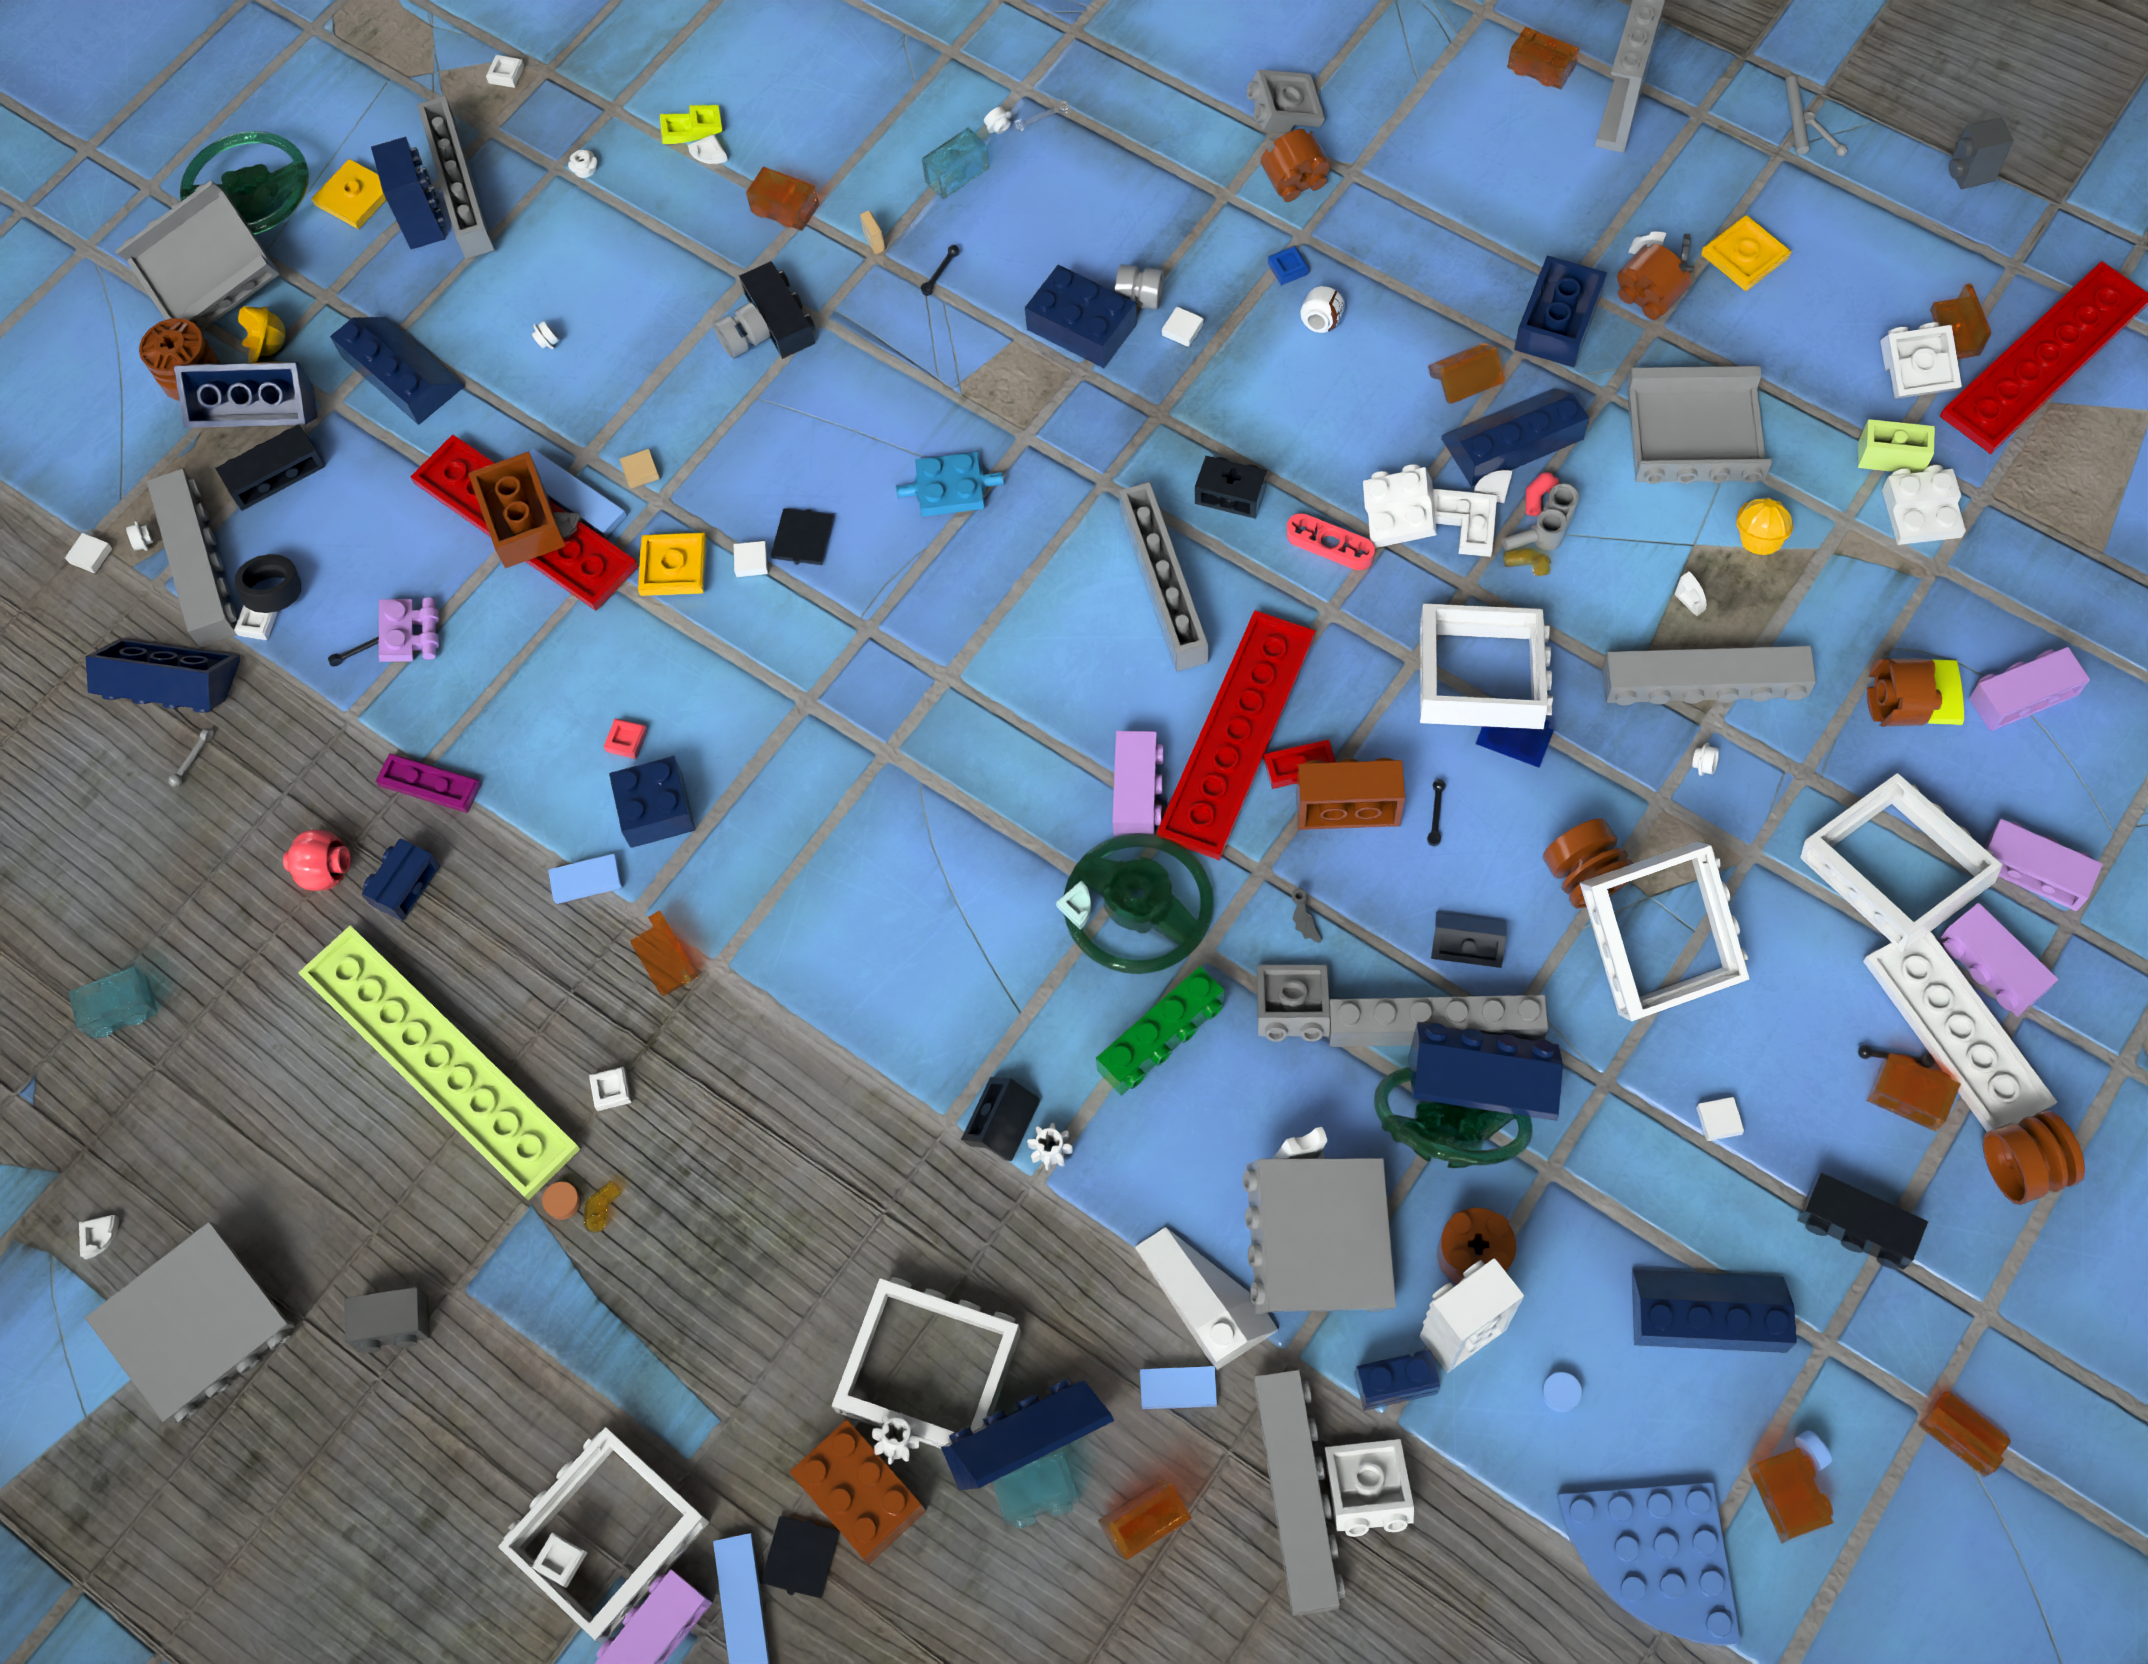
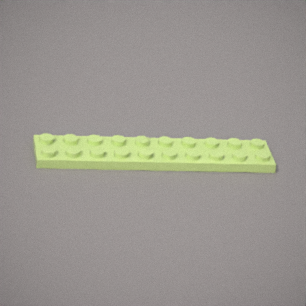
M351 925L298 972L528 1201L581 1150L572 1139Z

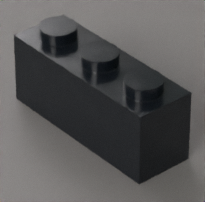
M770 261L739 275L745 297L748 302L758 309L770 331V339L782 359L815 344L812 331L816 330L815 324L809 313L803 314L801 311L803 306L798 294L795 291L792 293L789 291L788 287H790V284L783 270L778 271L773 262Z
M298 424L268 441L256 445L247 452L229 459L215 469L240 510L243 511L319 471L325 465L303 428Z
M1822 1172L1812 1182L1797 1221L1805 1224V1228L1816 1235H1829L1840 1240L1841 1245L1850 1251L1868 1253L1876 1257L1877 1262L1890 1269L1900 1268L1902 1270L1914 1260L1929 1222Z

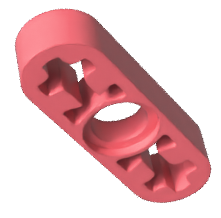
M1303 513L1293 515L1287 522V539L1297 547L1354 570H1365L1374 561V544L1365 537ZM1301 526L1306 527V531L1303 530L1301 534L1296 533V529L1299 530ZM1318 531L1316 535V540H1312V536L1315 537V532ZM1333 536L1339 540V544L1336 547L1329 548L1324 546L1321 540L1324 537ZM1345 543H1348L1349 545L1346 547L1345 553H1343ZM1360 550L1365 551V554H1362L1360 558L1354 556Z

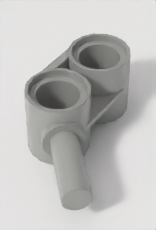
M1565 483L1554 486L1550 490L1549 498L1543 511L1538 516L1537 524L1532 525L1530 530L1503 538L1502 542L1505 550L1508 551L1535 542L1543 550L1549 551L1558 548L1574 518L1579 498L1575 487ZM1546 528H1550L1555 531H1548Z

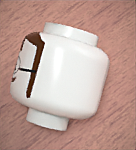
M1326 286L1314 288L1308 293L1300 310L1304 325L1314 332H1330L1337 326L1345 308L1344 300L1335 289Z

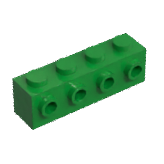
M1199 966L1096 1057L1097 1071L1121 1096L1129 1089L1136 1088L1154 1066L1163 1064L1172 1054V1050L1181 1042L1185 1043L1190 1040L1198 1031L1199 1026L1207 1019L1211 1020L1221 1012L1224 1007V989Z

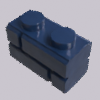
M400 838L395 846H390L385 851L382 858L383 863L376 874L369 875L365 880L362 896L374 908L400 921H404L439 869L440 864L431 853L415 847L413 844Z
M1430 1349L1416 1352L1413 1357L1407 1354L1356 1366L1354 1373L1364 1411L1436 1395L1441 1387Z

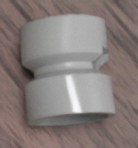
M1121 264L1117 273L1115 292L1139 303L1141 308L1158 310L1163 292L1164 271L1162 269L1145 268L1143 272H1140L1138 266Z
M750 302L735 310V317L727 315L713 323V329L718 340L733 359L748 351L749 344L757 346L771 336L762 315ZM736 326H738L739 330L741 331L744 337L741 338L737 329L735 328Z

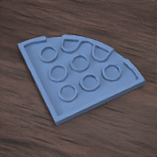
M1713 1482L1567 1493L1557 1496L1561 1518L1568 1538L1587 1567V1572L1599 1587L1622 1609L1658 1631H1664L1676 1637L1687 1639L1690 1642L1714 1646L1741 1645Z

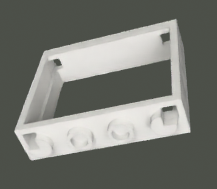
M1423 604L1420 623V723L1543 729L1546 715H1552L1553 695H1547V691L1551 690L1552 671L1546 670V667L1550 665L1551 648L1545 646V643H1548L1549 626H1544L1543 609ZM1436 635L1529 639L1532 700L1437 696Z
M1898 773L1807 838L1800 857L1902 952L1993 885L2003 865L1992 856L1993 852L1984 849L1964 827L1954 823L1946 816L1944 810L1939 805L1930 802L1919 792L1915 784L1911 785ZM1890 804H1893L1974 876V878L1915 922L1832 848Z
M1697 841L1580 882L1618 1015L1634 1021L1749 980L1745 963L1748 957L1746 952L1740 948L1737 937L1740 933L1739 925L1736 918L1730 913L1728 906L1730 893L1726 884L1721 881L1718 871L1720 859L1715 858L1711 845ZM1692 859L1722 968L1639 997L1607 889Z
M892 1277L890 1282L879 1279L833 1400V1409L838 1414L879 1428L883 1427L882 1417L884 1415L889 1419L898 1418L900 1414L898 1412L851 1396L888 1297L1003 1335L970 1428L974 1431L985 1426L982 1419L994 1412L1021 1335L1019 1325L1014 1323L1016 1319L1001 1312H995L994 1316L980 1312L981 1307L965 1300H960L959 1305L946 1301V1295L932 1289H925L924 1293L911 1289L912 1284L899 1278ZM903 1414V1420L908 1424L916 1422L917 1431L912 1436L917 1437L919 1442L939 1449L951 1442L949 1435L954 1433L953 1431Z
M606 1427L601 1432H598L592 1440L588 1438L583 1446L584 1451L575 1461H569L561 1468L556 1476L558 1479L548 1491L544 1490L534 1498L530 1504L531 1510L521 1521L517 1520L508 1527L510 1531L498 1546L595 1641L602 1644L622 1624L628 1612L638 1605L649 1593L648 1590L653 1581L660 1574L666 1573L710 1523ZM614 1450L684 1516L601 1611L593 1617L557 1582L531 1568L535 1561L524 1550Z

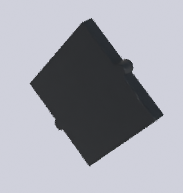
M783 508L771 558L793 561L795 565L799 563L823 565L835 519L834 515L812 512L811 509L801 511Z
M779 1516L760 1583L787 1590V1593L791 1596L799 1593L822 1599L840 1531L814 1525L811 1519L802 1522Z

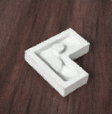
M1433 489L1436 524L1461 526L1458 554L1491 557L1497 495Z

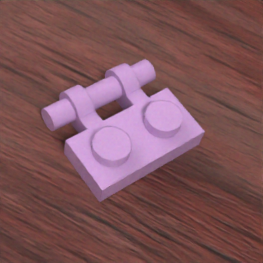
M424 598L420 610H413L412 599H379V662L413 661V650H422V657L427 660L436 657V649L439 647V636L436 634L439 611L435 608V599ZM413 625H422V634L413 635Z

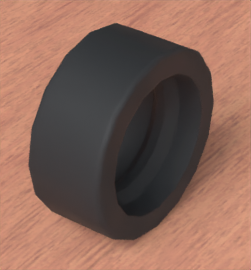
M267 554L252 558L240 566L235 574V586L244 606L254 612H278L294 603L301 593V581L296 567L290 559L282 555ZM267 578H284L279 585L270 589H252L258 582Z

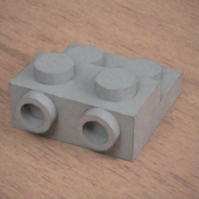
M1258 69L1253 80L1247 86V98L1253 100L1255 104L1254 121L1261 124L1263 131L1288 133L1294 125L1321 127L1325 120L1311 74Z
M1257 965L1258 1036H1266L1268 1040L1273 1042L1282 1041L1287 1036H1302L1304 1040L1309 1042L1318 1041L1322 1036H1329L1330 1006L1327 965Z

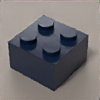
M675 756L609 773L621 832L630 848L695 831L683 774Z

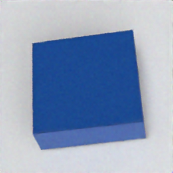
M1296 246L1268 257V265L1280 285L1304 277L1309 273V267Z

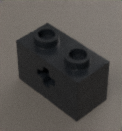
M1205 455L1195 484V504L1256 519L1266 490L1267 470L1260 469L1258 466L1251 464L1243 465L1231 462L1223 457L1214 458Z

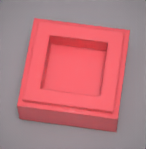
M615 718L603 747L608 753L637 759L648 730L645 725Z

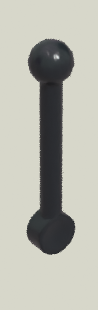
M950 245L948 247V254L931 279L921 285L923 295L929 296L933 293L934 283L950 260L959 254L957 245Z
M379 636L342 654L330 655L328 657L329 664L333 667L338 666L342 663V660L378 644Z
M1441 779L1435 780L1432 785L1435 790L1432 830L1428 834L1427 842L1433 847L1438 846L1441 842V836L1438 833L1442 791L1446 788L1445 782Z
M1862 1045L1858 1048V1055L1862 1059L1877 1057L1917 1063L1923 1069H1929L1935 1063L1932 1055L1928 1053L1919 1057L1872 1050L1867 1045Z

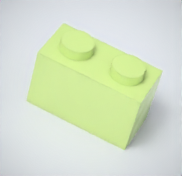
M1868 419L1858 441V468L1892 472L1906 468L1911 473L1923 472L1934 455L1935 426Z

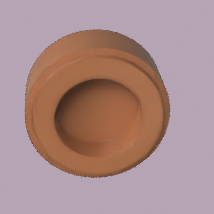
M567 1182L553 1183L545 1190L542 1197V1205L545 1211L551 1217L558 1220L572 1217L578 1211L581 1202L578 1191Z

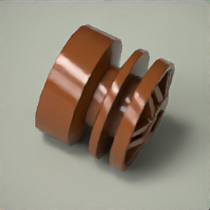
M172 318L160 321L149 328L139 345L140 358L165 394L179 401L174 371L175 365L221 364L195 323L186 319Z
M1603 818L1592 819L1570 829L1551 843L1543 853L1542 859L1553 876L1557 879L1566 878L1561 888L1564 893L1570 894L1569 901L1577 909L1587 907L1580 882L1634 864L1630 859L1627 860L1628 854L1623 848L1613 849L1617 844L1618 838ZM1628 882L1607 889L1609 897Z
M2045 1110L2039 1112L2034 1117L2028 1116L2023 1118L2019 1125L2009 1123L1990 1130L1984 1135L1983 1151L1989 1172L2004 1196L2014 1204H2026L2044 1197L2048 1190L2058 1192L2066 1186L2071 1187L2084 1180L2085 1164L2079 1143L2066 1122L2053 1111Z

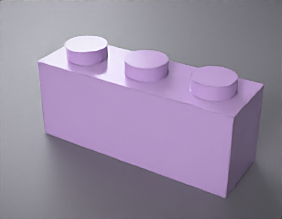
M2069 647L2056 652L2050 649L2027 664L2021 661L2010 666L2000 675L1995 676L1994 673L1982 677L1976 682V688L1969 697V700L1988 729L1993 731L2080 695L2090 681V678Z
M1116 731L1112 822L1114 837H1154L1155 825H1160L1161 805H1155V795H1162V774H1156V764H1163V744H1157L1156 731Z
M2000 819L1991 831L1984 846V849L1993 852L1992 856L2003 864L1998 877L2074 911H2078L2089 898L2103 863L2094 860L2087 853L2073 851L2060 845L2053 838L2039 836L2026 830L2016 822H2007L2003 819Z
M1979 902L1950 925L1939 939L1947 954L1954 959H1958L1970 971L1972 978L1977 983L1985 985L1996 996L1998 1003L2004 1009L2012 1011L2017 1017L2044 996L2059 980Z
M672 1569L667 1574H660L649 1587L648 1592L650 1595L641 1607L639 1605L634 1606L625 1616L622 1622L625 1627L615 1639L610 1637L600 1647L596 1655L599 1659L595 1664H665L711 1606L712 1602Z

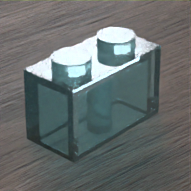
M969 127L922 158L925 182L943 200L990 168L987 144Z
M135 966L68 992L76 1027L91 1039L107 1037L114 1030L127 1025L141 1024L148 1017L158 1014L149 978Z
M1064 1451L1033 1461L993 1481L1004 1521L1007 1526L1014 1524L1015 1529L1035 1524L1037 1522L1036 1516L1051 1512L1052 1517L1066 1514L1074 1509L1072 1504L1079 1502Z

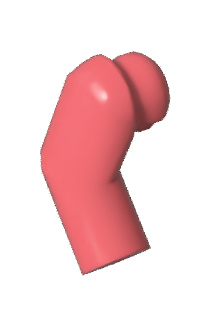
M1544 472L1539 474L1526 487L1525 507L1527 515H1540L1542 512V495L1545 492L1550 493V490L1559 484V479L1553 476L1552 473Z

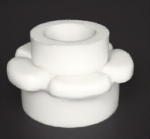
M1001 106L989 112L984 119L988 132H996L997 134L1005 132L1011 125L1009 121L1011 113L1009 111L1006 112Z
M578 150L570 156L569 169L578 177H590L597 168V158L589 150Z
M545 320L539 325L534 324L535 332L532 333V336L543 349L546 346L554 349L553 345L560 340L554 330Z
M135 521V525L126 527L130 543L134 551L141 549L148 551L147 544L153 543L147 525L140 526V523Z
M1709 743L1704 744L1702 748H1696L1693 757V768H1698L1700 776H1703L1704 773L1712 775L1715 773L1719 759V748L1710 747Z

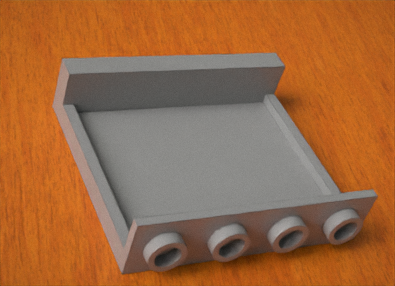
M1666 0L1632 1L1611 71V75L1615 76L1595 147L1621 153L1625 152L1650 66Z
M212 180L197 187L193 194L183 201L174 204L171 210L159 219L151 221L144 230L134 237L125 240L123 245L115 250L117 255L128 262L165 320L172 318L186 319L195 323L201 332L280 275L226 191Z
M1760 366L1632 368L1627 383L1635 482H1647L1649 484L1680 482L1687 484L1694 481H1711L1713 483H1723L1726 481L1754 483L1765 481L1772 460L1765 458L1757 390L1761 379Z
M1383 1158L1257 1159L1246 1165L1243 1173V1187L1248 1192L1249 1207L1246 1209L1245 1222L1251 1232L1248 1262L1253 1267L1254 1282L1251 1285L1250 1296L1252 1304L1256 1305V1315L1268 1312L1368 1310V1312H1383L1396 1308Z
M211 1222L206 1223L84 1317L162 1422L174 1423L177 1421L182 1423L197 1412L198 1408L196 1405L207 1396L211 1399L223 1392L229 1386L227 1380L237 1372L244 1374L252 1369L260 1361L258 1356L268 1348L274 1350L290 1338L288 1332L296 1327L293 1322L286 1320L225 1240L227 1236L220 1226Z

